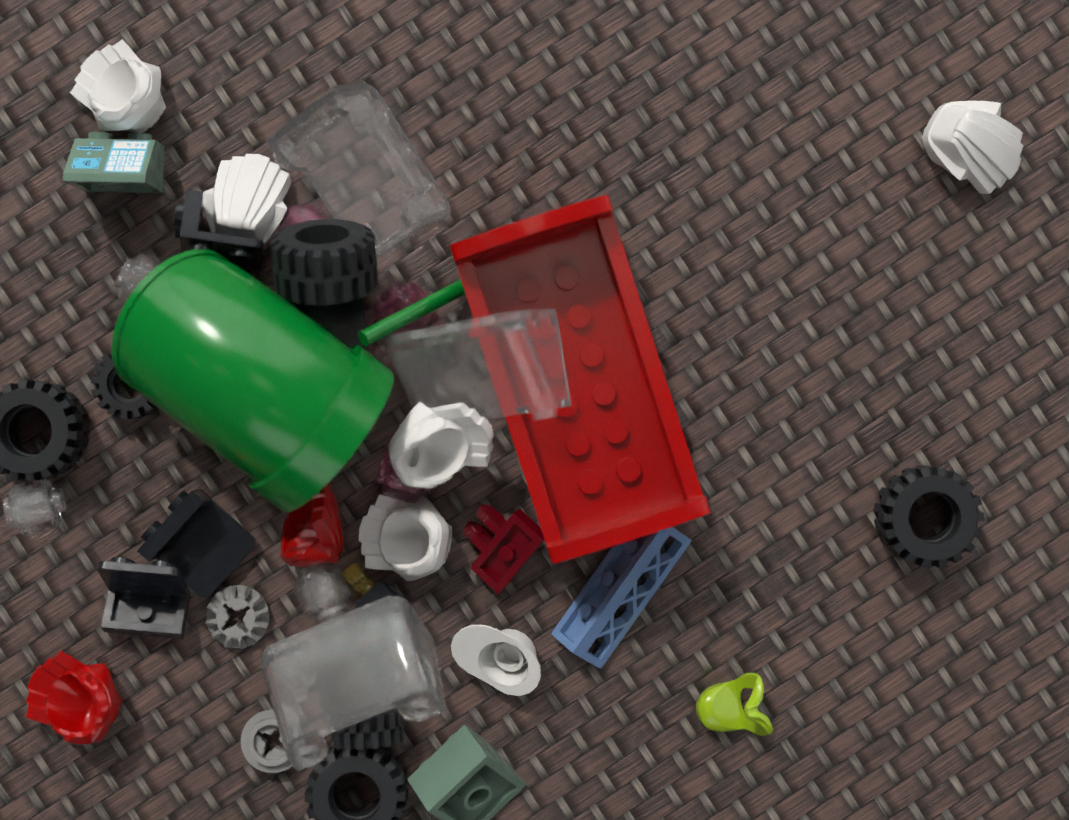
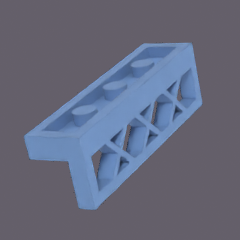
M670 527L612 546L551 635L573 654L601 669L692 540L675 528ZM669 535L675 538V541L666 553L660 555V548ZM649 571V577L646 582L637 587V580L642 573ZM626 603V610L622 616L614 619V613L618 607ZM604 636V641L595 654L589 652L588 650L596 638Z

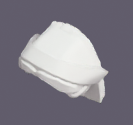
M123 39L113 46L109 44L101 51L96 50L81 65V72L75 78L77 83L70 92L76 99L93 111L99 129L104 131L127 130L133 133H143L160 119V116L166 109L160 92V67L142 62Z
M956 101L944 103L938 107L924 129L922 139L927 154L934 163L943 167L958 180L968 179L980 194H991L996 187L1001 188L1007 179L1011 180L1018 171L1021 162L1020 154L1024 146L1020 143L1023 132L1000 117L1001 103L992 101Z
M246 154L245 157L233 156L232 160H221L214 188L203 191V207L211 232L261 240L264 242L263 251L270 246L271 237L278 232L287 210L283 199L292 183L290 174L281 170V165L270 162V158L260 154Z
M419 402L399 425L398 430L389 443L391 464L404 485L431 489L450 480L454 473L459 472L464 466L487 467L491 458L490 453L494 447L492 442L494 433L488 420L485 417H481L476 409H469L465 403L428 408Z
M379 494L375 505H370L367 516H363L359 526V541L362 542L361 554L365 555V568L392 570L407 581L423 578L439 570L442 564H445L450 552L452 526L446 523L435 506L424 496L405 502Z

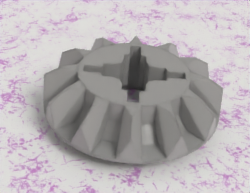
M243 585L229 586L217 592L208 604L205 624L208 626L212 638L222 643L226 648L243 649L259 641L265 634L270 619L268 605L261 594L250 587ZM232 607L233 610L238 611L241 608L250 607L243 617V621L246 624L245 627H241L238 623L228 628L225 627L228 623L227 620L231 617L228 611L229 608Z
M274 708L256 713L246 723L241 734V749L244 757L254 768L266 773H278L292 767L301 756L305 742L301 723L297 722L289 712L279 711ZM281 727L279 740L284 743L283 747L276 745L266 755L264 752L267 749L268 740L263 737V734L271 735L274 730Z

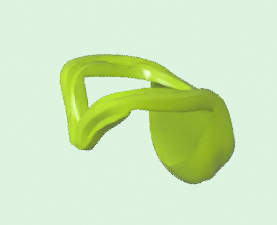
M745 673L735 680L714 684L706 688L696 702V713L699 720L706 728L712 731L726 732L746 729L760 736L773 733V727L769 718L758 711V706L763 700L764 684L761 677L756 673ZM744 688L753 689L743 710L741 693Z

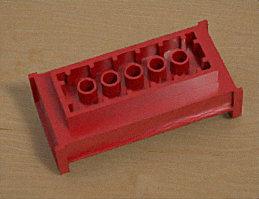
M609 194L544 212L450 245L552 564L622 544L711 513L707 498L703 495L614 220V210Z

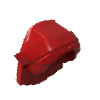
M330 482L304 505L288 512L281 535L280 557L289 566L307 568L321 563L338 562L343 550V526L339 507Z
M60 650L54 657L50 656L43 665L39 664L31 674L27 687L29 693L26 699L28 704L26 718L52 726L54 732L70 744H93L101 741L111 724L114 723L120 712L119 709L122 706L123 698L115 690L112 677L105 663L85 665Z

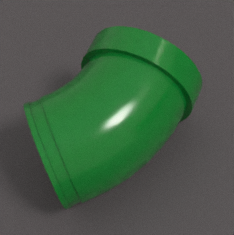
M205 249L190 250L177 254L158 265L144 277L125 302L117 319L112 337V361L121 380L247 474L248 486L283 512L294 511L308 502L345 465L379 417L390 395L394 381L393 372L361 346L353 345L348 348L323 327L256 278L231 263L221 254Z

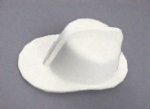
M470 625L460 629L453 637L451 643L452 656L457 664L469 674L507 695L522 696L529 694L538 686L541 678L540 664L537 660L536 648L526 634L514 629L500 631L487 625Z

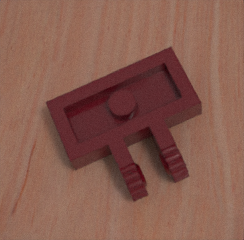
M484 503L476 511V515L495 534L494 538L492 539L491 534L475 521H468L463 528V533L481 551V554L469 568L499 594L505 590L545 539L541 527L521 509L515 511L506 521L500 512H497L489 504L486 505Z

